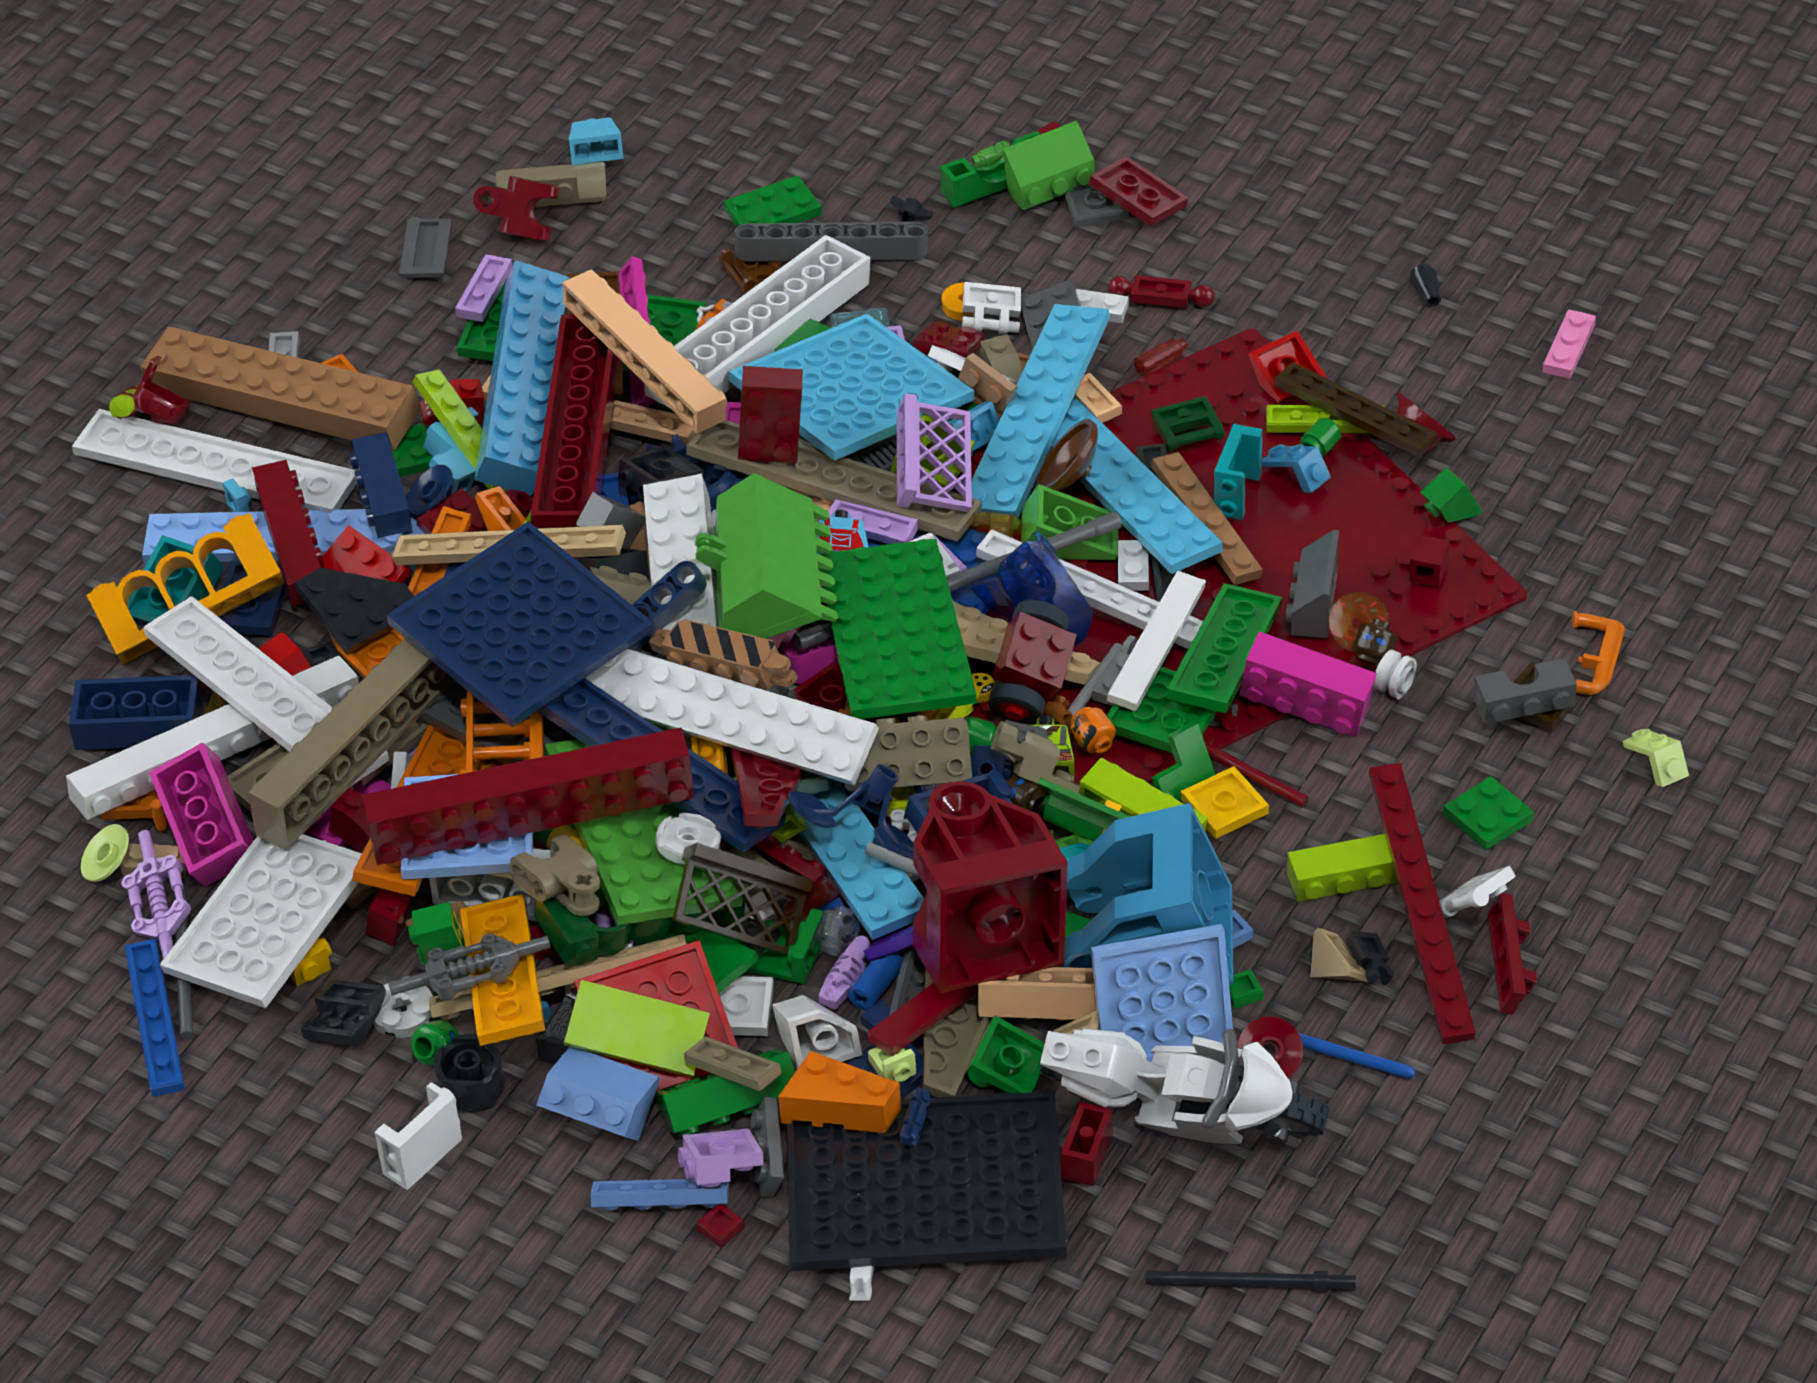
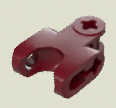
M509 176L507 189L482 186L475 191L473 203L478 211L501 217L499 231L537 240H550L551 228L537 222L534 217V207L543 198L557 199L560 188L552 184ZM489 196L494 198L493 204L488 202Z

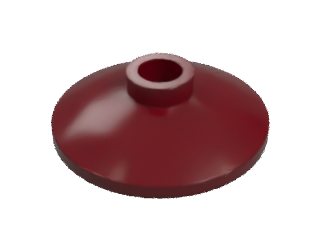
M1273 1016L1261 1017L1249 1023L1241 1032L1237 1042L1239 1049H1243L1244 1044L1258 1042L1262 1047L1270 1045L1274 1049L1272 1057L1287 1078L1292 1076L1299 1068L1303 1058L1302 1039L1295 1027L1286 1020Z

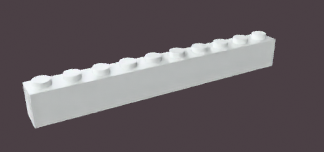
M340 656L293 675L294 678L332 708L335 704L340 703L351 692L352 688L359 683L357 674ZM228 704L66 775L69 798L88 820L155 790L149 772L202 742L214 751L220 760H223L272 737L231 704Z

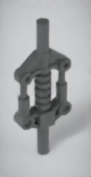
M488 933L482 937L480 943L467 947L462 945L445 951L441 948L431 949L428 952L429 959L425 965L426 972L390 982L388 985L392 996L430 985L432 991L439 994L440 999L447 1001L453 999L456 992L476 987L475 984L490 979L496 983L505 982L520 957L550 949L551 946L548 936L515 945L511 941ZM479 950L485 951L483 952L484 955H479L478 953L475 954L474 958H471V956H466V954L473 953ZM486 967L490 969V972L474 977L472 975L467 976L466 974H475L476 970H479V972L484 971Z

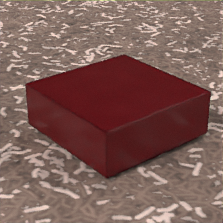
M717 1204L696 1222V1228L705 1237L722 1248L745 1228V1224L742 1218L726 1206Z

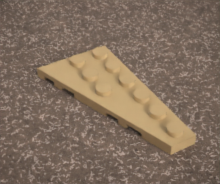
M953 601L966 656L996 663L1008 623L1003 619L992 618L982 614L976 608L965 607ZM1072 651L1064 680L1085 685L1100 665V662L1090 659L1084 653Z

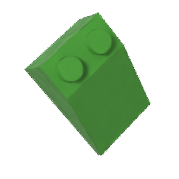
M1038 484L1022 506L1021 542L1026 545L1034 544L1086 524L1090 520L1110 512L1107 509ZM1118 529L1098 537L1086 539L1050 553V555L1059 559L1116 560L1118 557Z

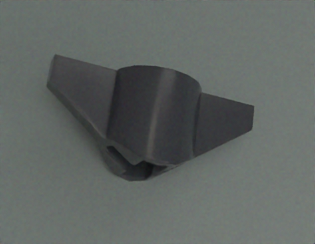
M895 196L891 198L890 202L898 211L901 222H913L915 219H931L933 212L922 208L918 200L914 198H907L905 200Z

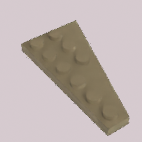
M927 969L925 971V988L934 983ZM978 992L923 1033L922 1090H929L932 1096L937 1098L956 1097L967 1073L968 1064L989 1024L991 1017L979 1016Z

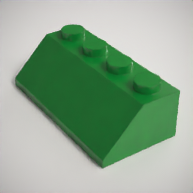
M772 1049L757 1055L779 1063L782 1073L760 1091L713 1073L703 1078L680 1083L663 1091L657 1090L654 1101L668 1130L673 1133L679 1132L680 1136L699 1131L698 1125L709 1121L712 1126L722 1124L731 1120L730 1114L742 1110L743 1115L752 1113L754 1109L759 1108L764 1096L777 1098V1104H779L778 1096L795 1073L789 1052Z

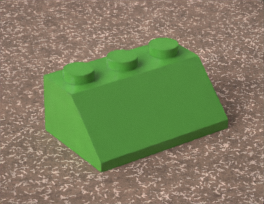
M1077 121L1002 149L1008 195L1022 210L1062 196L1067 189H1069V192L1075 191L1073 187L1089 184L1091 175L1095 174L1094 158Z

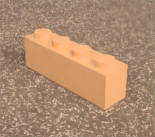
M1052 967L978 984V1013L982 1017L993 1018L996 1015L999 1018L1076 1020L1097 1010L1093 968Z

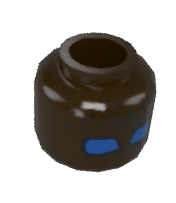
M1373 618L1372 623L1365 622L1359 625L1352 643V650L1357 654V660L1378 667L1383 656L1389 650L1394 649L1397 641L1395 633L1389 630L1391 624Z
M1016 774L1005 780L1012 789L1009 799L1013 804L1039 815L1041 814V806L1046 797L1045 789L1042 786Z

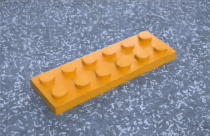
M523 894L460 909L465 947L480 943L482 937L488 933L511 941L515 945L532 940L527 906ZM479 950L473 953L466 954V956H471V958H474L475 954L479 953V955H484L483 952L485 951ZM534 953L520 957L505 982L496 983L490 979L475 984L476 987L471 988L476 1031L480 1046L545 1030ZM486 967L484 971L479 972V970H476L475 974L469 973V975L473 977L490 972V969Z

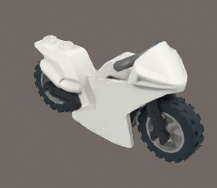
M1086 1028L1074 1030L1073 1034L1048 1031L1040 1061L1039 1071L1052 1080L1061 1081V1085L1066 1087L1070 1094L1079 1095L1105 1108L1107 1106L1122 1107L1127 1110L1141 1108L1139 1116H1135V1120L1139 1125L1176 1137L1220 1144H1241L1243 1136L1236 1131L1254 1126L1259 1131H1265V1138L1270 1140L1275 1138L1286 1143L1289 1134L1296 1135L1297 1133L1302 1136L1323 1135L1329 1113V1108L1325 1103H1320L1321 1101L1315 1098H1308L1309 1096L1299 1094L1301 1085L1289 1080L1271 1054L1258 1042L1244 1044L1243 1049H1239L1236 1033L1232 1029H1226L1223 1032V1043L1194 1036L1193 1046H1155L1151 1050V1053H1154L1152 1063L1147 1061L1142 1045L1132 1037L1125 1035V1032ZM1228 1103H1229L1230 1106H1229V1108H1228L1226 1114H1222L1223 1111L1225 1110L1226 1106H1227Z

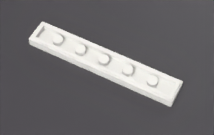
M1180 571L1176 572L1107 696L1108 702L1133 711L1138 709L1201 596L1206 580Z

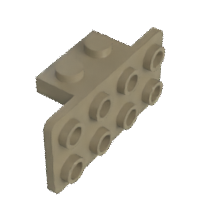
M603 162L510 169L496 172V187L507 189L509 176H515L556 185L560 188L557 199L543 198L536 203L535 207L585 202L594 203L607 199L606 170Z
M926 716L908 717V722L895 723V718L876 720L879 730L854 786L845 783L846 789L849 791L857 790L864 780H868L878 764L889 767L898 775L899 780L894 787L944 784L972 778L967 721L964 718L927 721Z

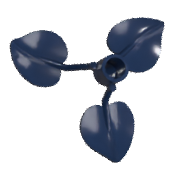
M878 764L868 780H864L855 791L847 790L845 783H842L839 789L846 799L835 809H828L822 801L811 794L799 791L788 792L787 796L795 810L804 819L819 827H834L836 821L833 817L851 802L863 807L872 814L880 815L878 820L879 826L873 830L878 841L892 852L904 857L913 858L912 840L899 828L887 825L885 821L888 805L893 798L889 793L899 780L898 775L889 767Z

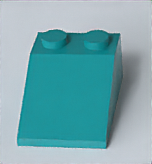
M162 535L143 571H150L155 574V568L164 556L175 551H184L193 555L195 546ZM211 552L205 560L204 569L214 588L224 566ZM191 568L176 569L167 579V592L174 606H177L191 596L199 601L209 595L200 575ZM153 587L139 588L129 598L128 607L132 617L146 623L152 622L169 611L162 594Z

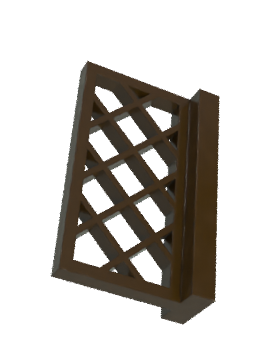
M700 843L684 847L682 860L685 861L672 921L788 956L791 944H796L806 894L811 893L814 880ZM694 868L703 870L709 880L708 884L697 889L692 880ZM724 878L732 879L739 891L729 898H726L718 883ZM712 886L721 903L708 909L700 893ZM754 887L760 888L768 900L757 908L747 892ZM742 896L750 912L738 919L729 902ZM783 896L795 900L793 912L786 917L776 902ZM693 897L703 913L696 918L683 915L686 901ZM770 905L779 921L767 928L759 911ZM721 907H724L732 922L724 928L717 925L711 914ZM753 916L761 931L753 937L747 935L741 925L742 921ZM780 925L787 935L785 947L776 944L770 934V931Z

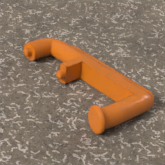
M1573 611L1572 627L1574 629L1586 627L1605 632L1599 656L1584 653L1583 657L1580 656L1578 658V662L1582 663L1581 667L1595 670L1592 682L1576 680V693L1591 696L1604 690L1611 682L1625 627L1621 622L1614 619Z

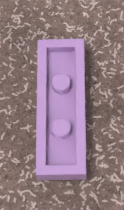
M485 254L455 307L456 317L483 322L513 267L512 259Z
M836 499L829 510V516L831 517L836 510L847 511L850 514V518L863 521L867 538L887 544L909 542L914 538L918 530V519Z

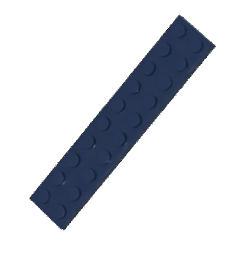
M586 678L537 710L589 747L662 732L661 729ZM688 748L694 798L671 804L684 813L697 814L709 819L715 824V829L720 832L721 838L743 853L785 825L786 814L783 813L777 826H768L763 829L744 826L736 780Z

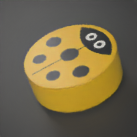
M985 673L972 674L975 691L979 695L977 703L989 701L990 693L995 686L994 679Z

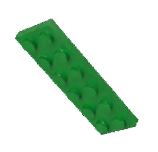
M1224 583L1167 688L1166 699L1226 713L1242 684L1246 659L1258 632L1268 634L1281 609L1282 597Z

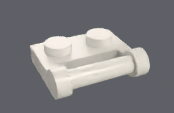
M1510 865L1473 877L1440 899L1439 902L1444 918L1454 916L1457 911L1471 906L1474 908L1485 906L1489 901V896L1492 898L1507 890L1505 884L1516 877Z

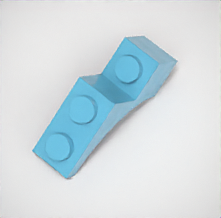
M469 407L468 410L477 421L479 413L472 407ZM434 422L427 429V437L423 446L433 456L429 463V469L436 465H446L452 470L453 479L446 493V498L461 488L467 493L471 490L476 469L458 448L441 422Z

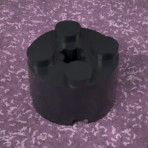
M463 1034L452 1038V1043L445 1048L442 1045L437 1050L434 1057V1068L438 1087L441 1089L446 1088L452 1092L456 1098L458 1110H489L496 1105L497 1099L502 1094L505 1085L500 1051L497 1046L496 1048L492 1044L480 1046L477 1034Z

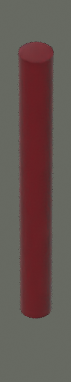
M1205 742L1210 759L1227 768L1235 766L1244 777L1302 808L1307 804L1309 799L1307 795Z

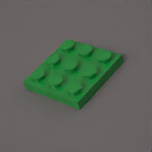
M1160 667L1136 711L1114 704L1107 717L1115 726L1116 735L1173 753L1167 735L1190 722L1198 723L1203 736L1218 711H1211L1206 708L1166 699L1167 688L1176 671Z

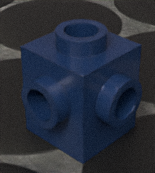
M974 745V754L971 757L972 778L989 773L987 769L988 764L992 765L993 770L999 771L1005 780L1013 776V762L990 749L991 746Z

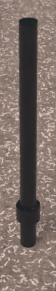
M1147 1270L1146 1284L1314 1288V1292H1328V1289H1356V1275H1328V1271H1314V1274Z

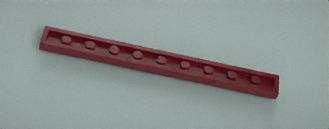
M1397 763L1370 767L1369 778L1442 1045L1475 1040L1476 1031L1402 765Z

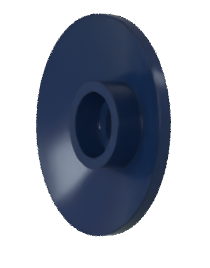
M436 465L424 472L414 482L406 497L410 513L416 515L425 513L445 500L446 493L453 479L452 470L448 466Z

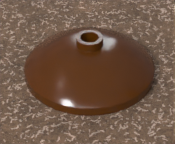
M1084 419L1078 422L1056 442L1046 456L1035 480L1034 489L1040 484L1052 490L1060 491L1071 486L1078 479L1082 480L1087 476L1092 467L1090 463L1095 456L1098 441V428L1095 422L1091 419Z

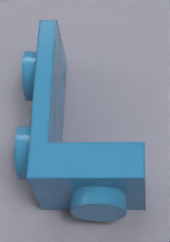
M1281 444L1271 448L1268 451L1269 454L1262 459L1263 467H1293L1303 492H1313L1331 478L1317 446H1304L1303 444L1284 446Z

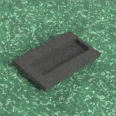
M408 219L399 270L400 278L444 277L452 219Z

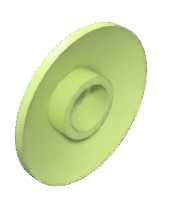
M118 824L106 826L91 839L81 860V873L85 879L90 882H99L111 875L121 865L129 843L128 832L124 827Z

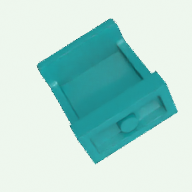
M1233 424L1214 471V502L1225 517L1242 520L1245 515V478L1259 481L1262 473V429Z

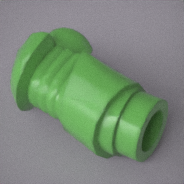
M1008 141L998 142L994 147L992 145L978 151L976 155L971 156L973 166L987 167L995 164L1003 158L1002 149L1011 146Z

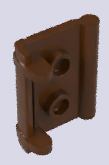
M729 248L724 249L719 256L722 269L729 275L743 295L783 267L780 261L739 260L737 257L734 258L733 252Z

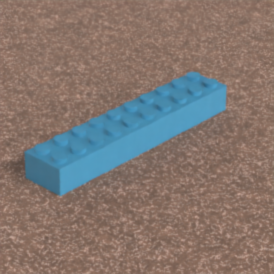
M516 260L505 283L474 479L476 481L496 487L500 486L506 490L517 489L524 491L530 497L535 489L561 315H564L565 305L563 304V282L569 280L568 276Z

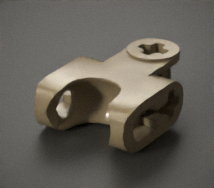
M562 834L551 839L550 858L541 859L526 852L511 857L510 873L512 879L537 901L544 902L554 897L571 913L580 916L591 915L598 910L599 898L596 896L595 891L600 887V877L597 875L596 861L588 851L569 836Z

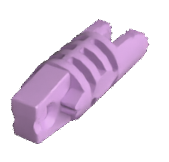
M865 935L854 938L826 976L819 993L820 1004L836 1010L848 997V991L866 969L867 962H869L863 950L870 946V941Z

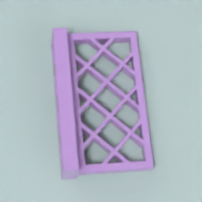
M905 393L897 408V506L909 508L911 502L963 512L970 511L972 508L970 411L917 402V395ZM919 413L929 414L935 421L927 425L919 417ZM950 418L962 420V428L956 431L947 420ZM939 425L949 434L943 440L933 431ZM926 435L935 445L927 449L920 442L922 436ZM953 440L962 447V452L957 455L947 445ZM939 449L950 459L944 464L933 455ZM925 458L936 468L929 474L920 466V462ZM955 464L963 472V475L956 478L947 468ZM939 473L950 483L944 488L933 479ZM927 483L936 493L934 495L921 494L920 486ZM955 488L963 496V501L953 499L947 492Z

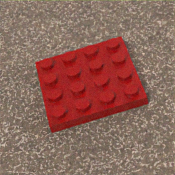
M700 940L574 981L577 993L581 980L708 1012L710 1015L704 1037L706 1036L738 1048ZM599 1054L601 1057L661 1077L657 1090L662 1091L675 1087L680 1083L703 1078L710 1074V1072L696 1067L693 1078Z

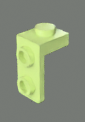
M1641 729L1632 733V737L1623 741L1624 748L1649 756L1656 785L1664 787L1689 776L1682 745L1679 740L1667 737L1665 734L1652 732L1650 729Z

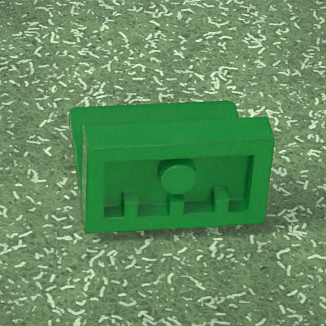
M811 909L807 920L801 921L796 944H791L788 956L752 946L751 949L757 953L759 961L746 972L806 984L826 938L824 911ZM770 920L764 921L767 928L776 923ZM780 925L770 931V934L776 944L785 947L787 935Z

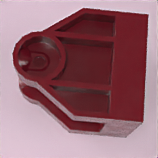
M956 781L938 786L931 792L929 811L913 842V865L927 888V894L913 921V946L939 993L1064 965L1068 862L1039 814L993 796L975 783Z

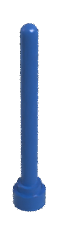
M1299 1033L1303 1048L1406 1079H1411L1415 1076V1069L1412 1066Z

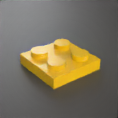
M1235 766L1181 791V800L1184 804L1191 803L1194 809L1208 817L1206 829L1215 839L1269 814V804Z

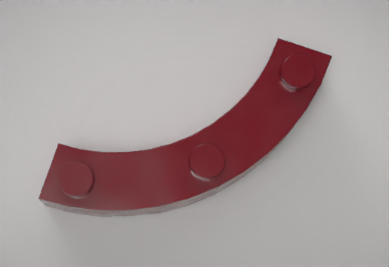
M348 788L332 805L328 831L347 842L357 852L360 850L363 853L370 839L363 796L359 792ZM378 888L375 900L369 907L365 933L394 946L405 926L411 895Z

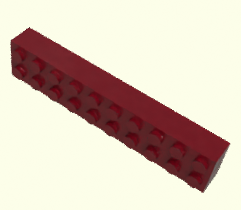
M574 314L561 315L531 510L532 525L537 529L580 527L576 522L592 492L601 495L619 358Z
M681 727L368 793L362 796L373 851L378 866L395 863L404 858L411 859L427 856L433 852L460 849L476 845L477 843H489L508 837L521 836L530 832L554 829L560 826L615 816L640 809H648L663 804L681 802L694 798L690 755Z

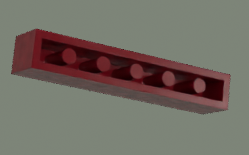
M287 460L252 467L257 494L280 569L286 582L285 585L291 605L304 604L306 602L294 588L295 582L321 568L320 565H324L320 547L314 548L315 545H318L314 528L308 529V526L312 525L308 508L302 509L305 506L302 489L296 490V487H299L296 470L290 471Z

